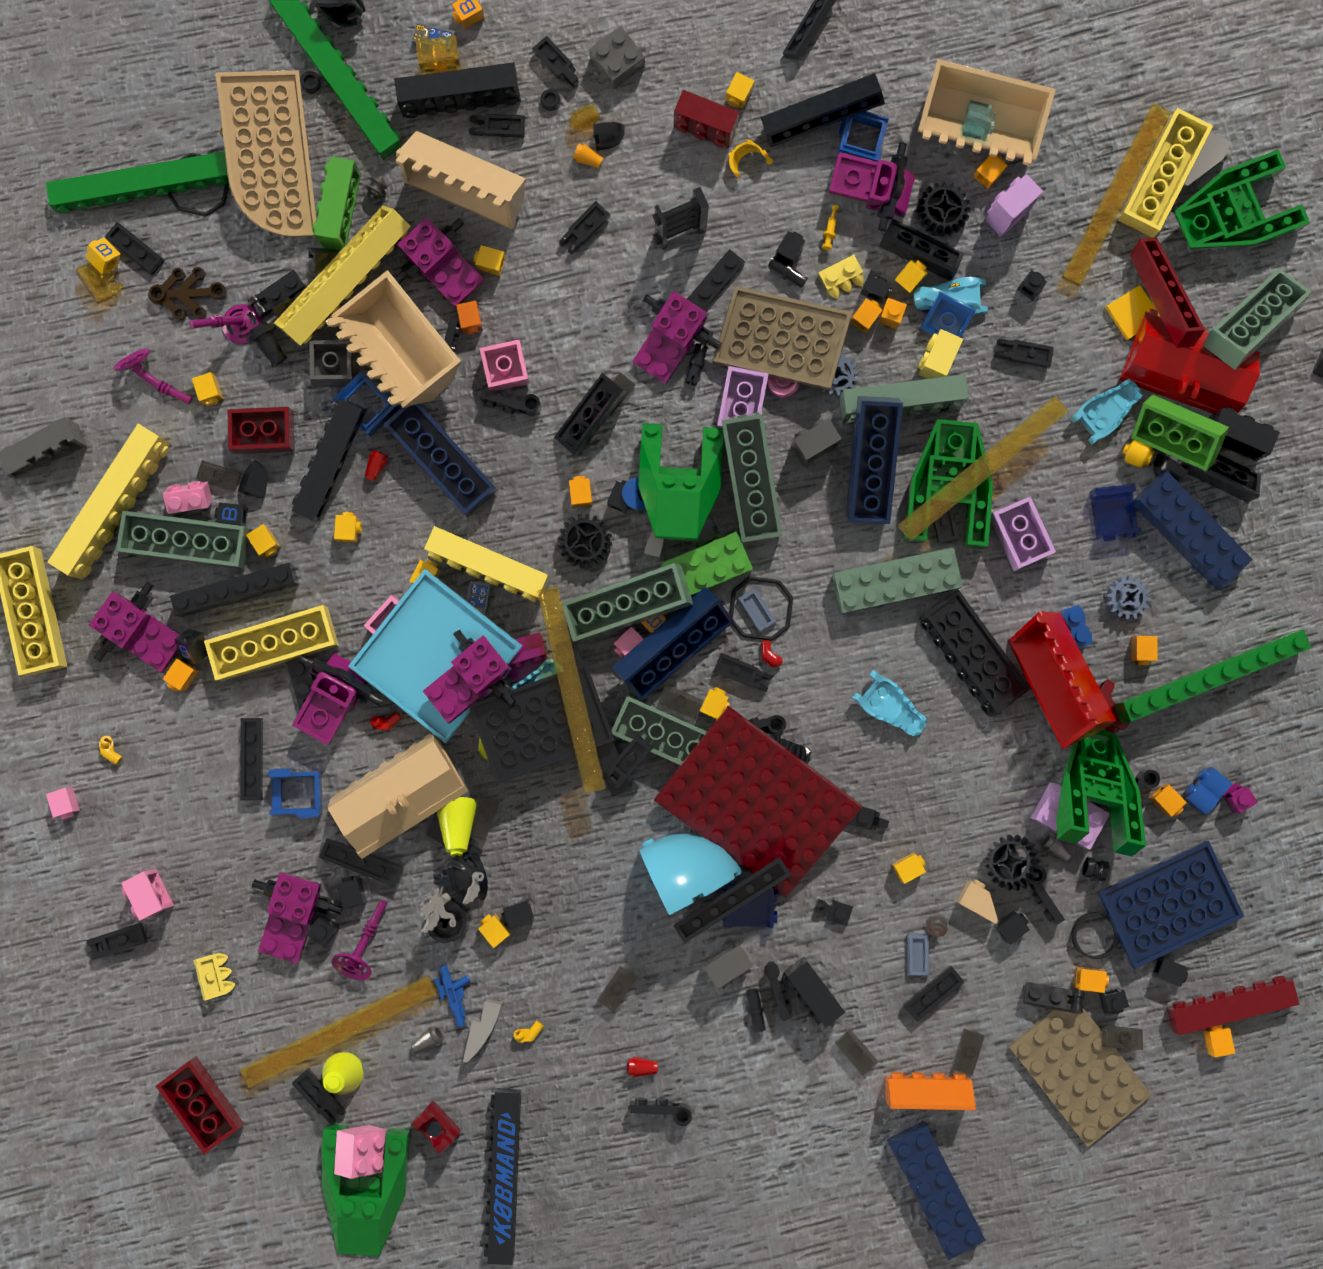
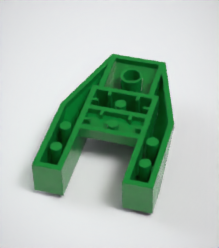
M1279 149L1223 170L1174 211L1189 249L1253 246L1298 232L1310 223L1303 204L1265 218L1251 187L1278 176L1286 168Z
M937 419L911 477L904 522V542L924 543L927 541L930 501L967 505L963 547L985 549L988 547L993 482L978 423Z
M642 423L638 487L654 536L658 539L697 541L720 493L723 428L703 427L701 469L660 467L663 424Z
M1101 730L1090 737L1074 743L1071 747L1063 776L1056 818L1057 839L1077 844L1090 833L1087 801L1108 805L1114 853L1133 857L1146 846L1140 790L1116 733Z
M328 1124L323 1129L322 1189L338 1254L380 1256L406 1194L411 1129L390 1128L386 1133L383 1172L350 1179L334 1174L337 1131L349 1129V1125Z

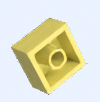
M940 329L938 334H933L925 349L929 352H925L917 367L920 369L918 375L926 379L946 377L963 339Z

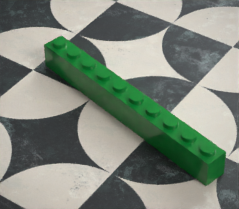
M268 0L381 159H386L401 148V135L396 128L392 130L388 125L391 122L384 112L380 114L377 109L379 107L373 96L368 97L366 94L368 90L363 82H357L355 79L356 73L350 65L346 66L344 64L345 58L340 50L337 49L335 51L331 46L334 44L327 33L324 35L321 32L322 26L316 17L314 19L311 18L309 15L311 11L306 3H301L299 0Z
M224 151L46 182L49 206L58 213H67L72 209L86 210L89 206H107L112 202L126 203L130 199L135 198L143 200L153 195L166 196L168 192L184 193L188 189H206L210 185L224 186L227 185L229 180Z
M1304 629L1294 631L1113 705L1121 724L1132 722L1309 650L1311 645Z

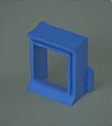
M865 111L842 120L839 129V135L842 137L836 159L840 152L878 162L882 156L880 150L889 118ZM852 121L880 129L875 152L846 144Z
M361 371L332 400L334 402L339 401V399L348 400L366 382L387 403L367 425L363 422L360 425L371 437L401 406L400 404L392 406L388 402V398L392 396L387 392H380L377 386Z
M290 769L269 770L268 775L272 779V811H269V815L296 814L299 818L318 817L323 812L322 771L291 773ZM314 777L315 808L282 809V778Z

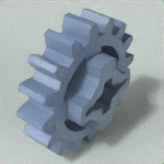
M845 353L841 355L837 371L839 372V377L834 378L831 391L828 390V396L836 393V397H839L844 389L854 388L853 384L858 382L855 376H858L859 371H854L857 364L850 363L851 357L846 360ZM844 365L848 368L849 372H846ZM841 383L846 384L842 387H837V385Z
M1132 575L1127 576L1126 579L1124 576L1119 577V582L1117 580L1112 581L1113 586L1107 587L1110 594L1105 595L1110 600L1106 603V606H1112L1109 612L1116 611V617L1119 618L1123 615L1124 620H1128L1130 616L1132 619H1136L1137 614L1143 615L1144 611L1142 609H1149L1146 602L1151 601V598L1146 595L1150 593V590L1144 589L1147 584H1139V577L1133 581ZM1125 584H1127V585H1132V586H1134V588L1130 589V588H1128L1127 586H1124V585H1125ZM1133 593L1129 601L1123 602L1127 598V594ZM1128 607L1132 611H1125L1121 608Z

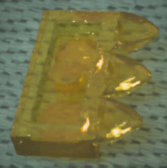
M91 263L77 267L75 273L97 304L115 298L116 294L122 289L123 284L109 283L115 276L114 272L109 271L102 275Z

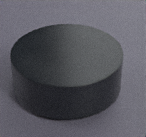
M307 71L302 74L300 84L305 92L315 93L321 87V80L315 72Z
M547 89L541 94V105L545 110L554 111L560 106L561 99L556 90Z

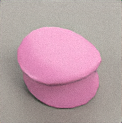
M768 376L767 380L770 391L781 398L794 394L800 384Z

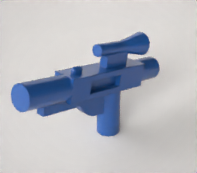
M441 966L439 969L444 984L441 985L440 977L432 980L438 990L440 1000H445L444 995L448 996L449 1008L452 1009L457 1026L466 1025L464 1021L466 1013L462 1003L464 997L463 986L470 983L471 980L466 975L453 983L448 966Z

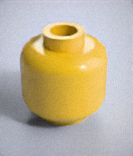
M1134 439L1132 443H1126L1122 454H1125L1126 463L1143 468L1145 465H1150L1155 451H1153V447Z

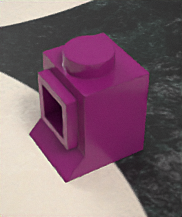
M1238 782L1230 786L1222 796L1232 813H1242L1258 803L1250 788L1241 786Z

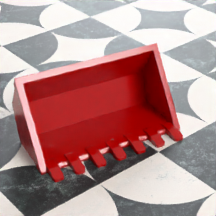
M1150 308L1149 312L1145 311L1119 381L1124 382L1130 379L1139 388L1212 414L1225 407L1232 408L1238 413L1247 404L1260 376V352L1255 351L1234 370L1203 346L1209 335L1206 333L1205 326H1203L1205 331L1195 346L1176 348L1161 317L1158 316V311Z
M1039 611L1008 640L1062 750L1098 733L1116 721L1060 612Z

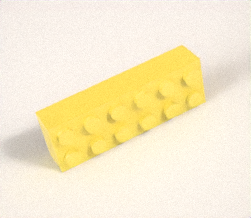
M1176 108L1169 117L1118 221L1151 238H1154L1160 232L1213 125Z
M435 526L424 548L430 558L441 563L445 560L450 567L459 571L461 568L466 569L465 572L479 579L480 576H483L487 583L498 587V584L504 585L503 588L506 591L515 595L517 592H520L525 599L534 603L536 600H542L550 582V577L543 572Z
M30 546L1 553L0 594L18 675L29 677L68 667L42 550Z
M324 605L204 641L216 681L221 682L298 659L301 655L308 656L339 646L329 609Z

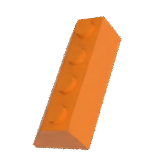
M891 1072V1075H885V1101L891 1109L976 1110L972 1080L966 1077L964 1073H953V1076H945V1073L936 1072L932 1073V1076H924L922 1072H912V1075H903V1072Z

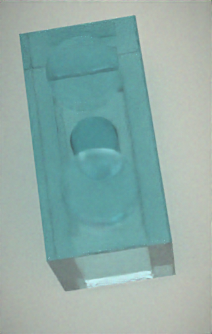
M970 100L964 116L962 135L986 141L988 134H992L995 125L994 119L996 114H993V105Z

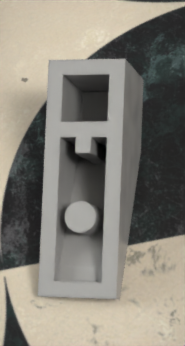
M1212 132L1209 133L1180 191L1181 193L1214 169L1221 161H1226L1231 152L1228 149L1231 141Z

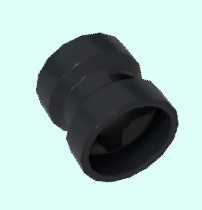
M1087 857L1083 865L1082 875L1087 878L1096 877L1097 880L1104 882L1108 876L1109 862L1103 860L1096 861L1095 858Z

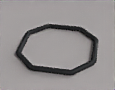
M189 153L181 159L201 156V154ZM229 182L224 187L221 203L206 212L179 207L170 192H168L167 196L178 211L208 216L225 204Z
M748 577L732 591L729 612L731 618L733 619L736 592L751 580L776 583L789 598L786 626L770 637L746 634L735 621L732 625L742 637L774 640L790 627L793 596L783 583L777 579Z

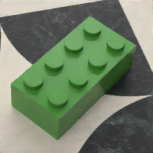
M330 156L329 163L325 165L326 179L321 184L322 199L317 204L318 219L314 221L313 233L322 247L342 250L348 243L361 173L354 160Z
M1152 395L1143 403L1131 438L1207 471L1215 463L1229 427L1156 395Z
M737 532L663 562L661 565L662 567L673 563L682 565L691 597L695 596L705 586L708 589H712L753 570Z

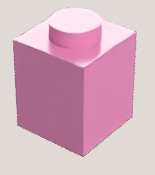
M630 627L614 643L616 646L614 651L623 658L644 639Z
M73 787L63 788L46 794L53 818L61 817V820L74 817L73 813L80 811Z

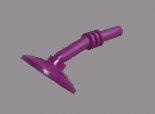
M240 304L231 307L224 317L222 315H214L206 319L190 320L189 326L192 329L222 327L225 336L230 341L236 344H248L246 341L248 337L240 338V335L248 334L251 329L261 324L262 318L258 317L256 314L257 310L253 307ZM243 309V311L236 312L232 316H230V314L234 311ZM250 312L256 318V325L251 324V319L248 316ZM227 325H231L234 330L233 335L229 333Z
M149 348L138 350L114 365V371L131 369L132 372H135L154 386L158 392L166 396L170 395L188 405L193 400L192 397L174 389L171 384L163 380L159 381L142 368V362L151 352Z
M381 899L371 919L367 920L368 924H365V928H363L364 933L354 953L351 955L336 954L332 958V966L343 976L354 980H366L371 976V968L361 959V956L370 937L374 936V932H376V928L379 926L377 923L388 904L385 900Z

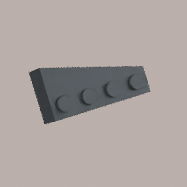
M63 417L23 440L4 447L0 452V463L5 475L15 479L84 449L88 445L79 425Z

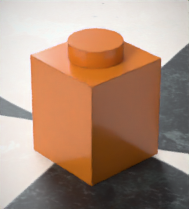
M477 301L456 305L463 333L475 334L483 329Z

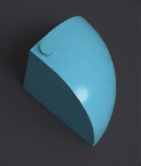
M678 833L662 837L656 841L651 838L641 843L643 847L639 848L646 868L669 915L694 903L696 896L702 898L714 892L742 872L739 864L727 851L699 834Z

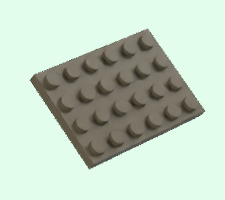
M735 286L719 339L722 345L716 350L713 362L714 364L727 367L731 366L768 373L770 377L831 391L853 314L846 310Z
M1067 998V1003L1073 1004V999ZM1084 1008L1082 1014L1053 1009L1008 1045L1087 1147L1152 1096Z

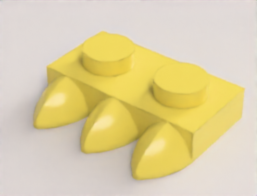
M855 255L818 272V276L827 293L835 299L839 297V287L847 293L851 292L852 285L850 280L860 287L864 283L863 270Z
M217 953L193 960L203 1000L227 994L234 988L235 983L222 981L230 975L232 970L226 967H219L228 959L227 955Z

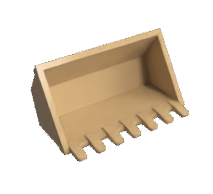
M937 59L918 132L923 133L922 138L930 140L931 135L939 137V143L947 144L948 140L956 141V147L962 149L964 144L972 145V151L980 153L981 148L989 150V155L997 157L998 152L1006 154V160L1014 161L1015 157L1022 158L1023 164L1030 166L1032 161L1036 162L1056 89Z
M418 131L396 151V163L400 166L404 183L514 230L516 218L524 199L526 178Z
M388 270L331 315L332 318L326 320L329 327L339 326L342 330L336 334L339 340L349 339L352 344L346 347L350 353L359 352L362 357L356 360L360 366L370 365L373 369L368 371V377L370 379L380 378L383 383L377 386L380 392L390 391L393 394L392 397L388 398V402L392 406L401 404L405 408L410 405L433 401L455 379L457 368L461 363L460 359Z
M429 733L424 736L422 741L413 743L409 746V749L403 753L399 752L389 762L385 761L380 764L379 768L373 772L372 770L369 771L359 781L355 780L345 790L341 789L336 792L334 797L329 800L328 810L343 836L354 847L361 859H363L451 801L468 792V789L438 737Z

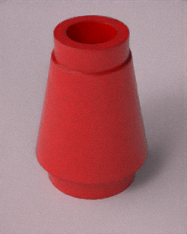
M373 450L371 454L369 453L364 477L376 481V478H378L388 463V455L377 450Z
M635 1056L627 1060V1075H631L632 1078L653 1075L658 1072L657 1061Z

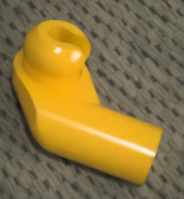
M103 736L99 741L100 754L118 765L123 756L114 751L112 738L110 736Z
M536 1020L530 1029L515 1030L513 1037L520 1043L532 1042L544 1028V1025Z

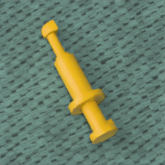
M833 205L832 216L829 217L827 229L823 232V237L826 238L825 244L822 245L824 250H831V240L836 238L834 233L837 220L835 214L839 205Z

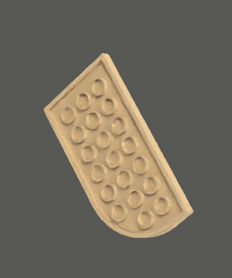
M299 70L215 73L228 180L237 205L254 224L270 233L285 237L315 236L313 224L317 219Z

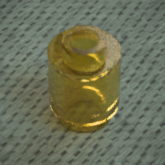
M587 104L570 113L571 118H569V122L574 130L577 129L580 132L597 123L596 121L600 119V116L594 104L590 106Z

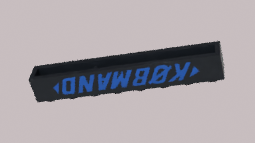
M497 1088L495 1094H491L490 1106L494 1107V1116H490V1129H493V1137H489V1150H492V1158L488 1159V1171H491V1179L487 1180V1193H490V1201L486 1202V1214H489V1222L485 1224V1235H489L488 1244L485 1243L484 1257H488L487 1264L513 1265L522 1089Z

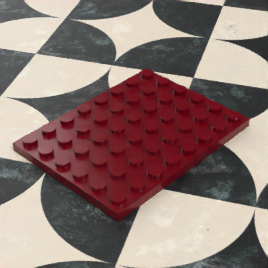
M730 706L724 709L654 798L656 803L702 837L722 847L736 862L751 873H755L780 857L791 876L772 888L785 898L862 808L859 802Z

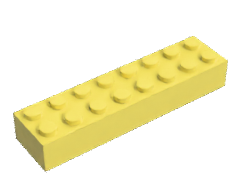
M382 205L274 324L298 345L301 346L309 342L312 338L311 334L326 323L325 319L330 313L333 314L339 309V304L343 299L346 300L353 294V289L357 284L360 285L366 280V274L371 269L374 270L380 265V259L385 254L388 255L395 248L394 244L408 234L407 230L411 226L393 208Z
M137 424L47 563L68 576L81 580L87 577L91 572V565L100 558L103 553V547L112 540L114 530L117 526H120L122 511H127L134 506L136 496L147 485V479L156 472L161 458L168 454L170 443L142 425Z

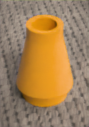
M580 143L572 157L577 160V163L593 166L598 169L603 160V157L599 156L586 144L582 145Z

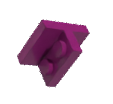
M540 632L515 639L523 646L508 664L511 668L509 673L512 683L525 679L548 659Z

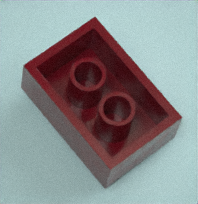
M683 90L674 110V127L681 133L688 132L693 134L699 140H709L717 147H730L738 127L739 111Z
M291 408L227 409L228 450L232 453L295 452L294 411Z

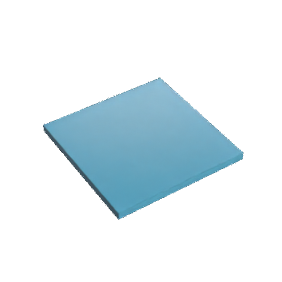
M424 569L348 667L440 740L447 743L470 714V708L448 724L424 694L423 690L453 666L451 661L462 653L458 648L460 645L459 641L453 636L454 632L460 629L467 639L472 638L474 642L484 635L507 664L511 662L523 645L432 573Z

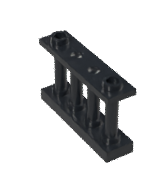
M701 187L693 190L691 201L662 213L659 205L655 206V214L652 215L655 222L653 238L656 245H660L662 250L666 249V239L687 230L697 229L699 235L707 231L709 205Z

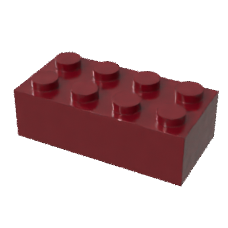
M197 1056L155 1086L204 1155L244 1125V1122Z

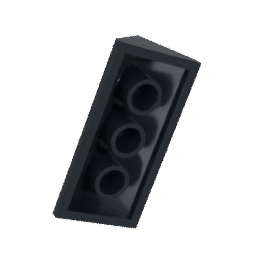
M892 219L879 247L909 262L911 260H920L926 265V270L949 281L954 277L964 256L963 252L895 219Z
M601 373L554 438L570 453L580 456L627 391L604 373Z
M1218 454L1215 463L1207 471L1180 459L1177 460V463L1189 471L1187 474L1248 503L1257 499L1260 495L1261 474Z

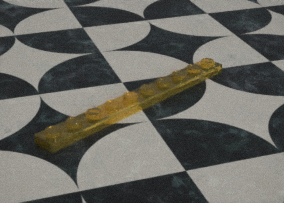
M1155 103L1150 107L1061 278L1078 287L1081 285L1171 111Z
M1055 395L897 526L912 541L1064 416L1068 409Z
M558 586L537 590L584 793L587 794L606 789Z
M428 974L242 1067L240 1070L250 1088L436 995L438 992Z

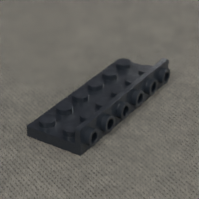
M959 589L919 617L922 628L929 632L935 646L942 650L946 661L953 665L959 679L966 683L970 694L977 698L983 712L990 717L1000 713L1031 689Z

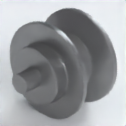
M384 177L369 178L372 183L371 185H365V188L368 190L370 198L384 196L381 191L388 188L383 181Z
M933 915L927 919V933L929 935L941 937L947 933L946 918L940 915Z

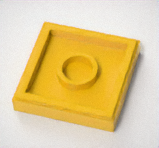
M1141 285L1105 307L1126 340L1137 334L1145 311L1149 312L1150 308L1157 310Z

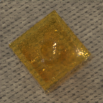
M456 35L416 40L418 64L422 75L462 69L461 53Z

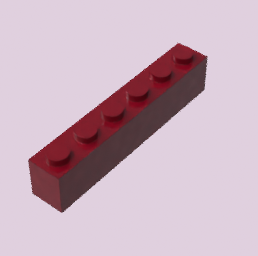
M1157 238L1139 239L1130 254V258L1176 348L1195 346L1205 328Z
M1276 976L1270 982L1256 981L1250 987L1236 986L1230 992L1216 991L1210 997L1196 996L1192 998L1193 1001L1186 1003L1185 1001L1173 1002V1006L1166 1008L1172 1031L1182 1035L1300 1004L1293 980L1285 978V976Z

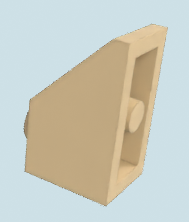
M976 879L974 882L967 880L956 902L996 924L998 921L990 892L984 889L986 885Z

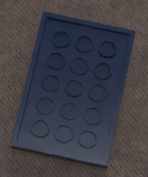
M1209 841L1195 845L1097 892L1125 954L1134 969L1244 917Z

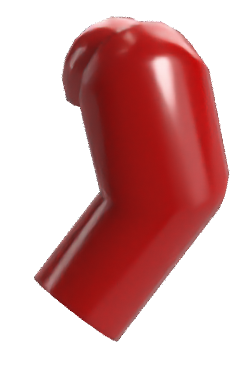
M761 641L762 660L770 667L776 668L781 666L783 659L771 651V641Z
M396 711L388 718L375 715L370 719V724L376 730L388 731L402 717Z

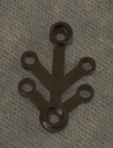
M195 267L192 270V274L177 289L169 290L176 281H183L186 277L185 272L181 268H175L162 285L156 284L149 289L148 297L156 305L164 304L179 321L184 320L187 313L183 308L177 307L169 298H178L193 312L197 319H204L207 316L206 310L194 303L189 297L212 296L216 300H222L227 295V289L220 282H214L209 288L190 289L197 280H203L206 276L205 271L201 267ZM197 271H202L200 276H196ZM177 272H182L180 277H176ZM221 289L222 294L216 295L217 290ZM162 292V296L156 298L157 293ZM199 310H203L201 316H197ZM183 311L182 316L177 317V313Z

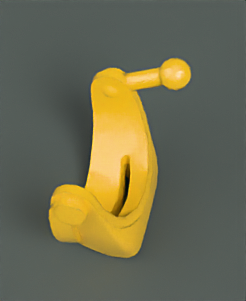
M749 139L746 140L747 142L737 145L729 153L730 168L737 178L741 177L738 172L740 159L750 152L761 153L765 157L767 164L773 163V159L768 156L765 149L762 150L759 145Z

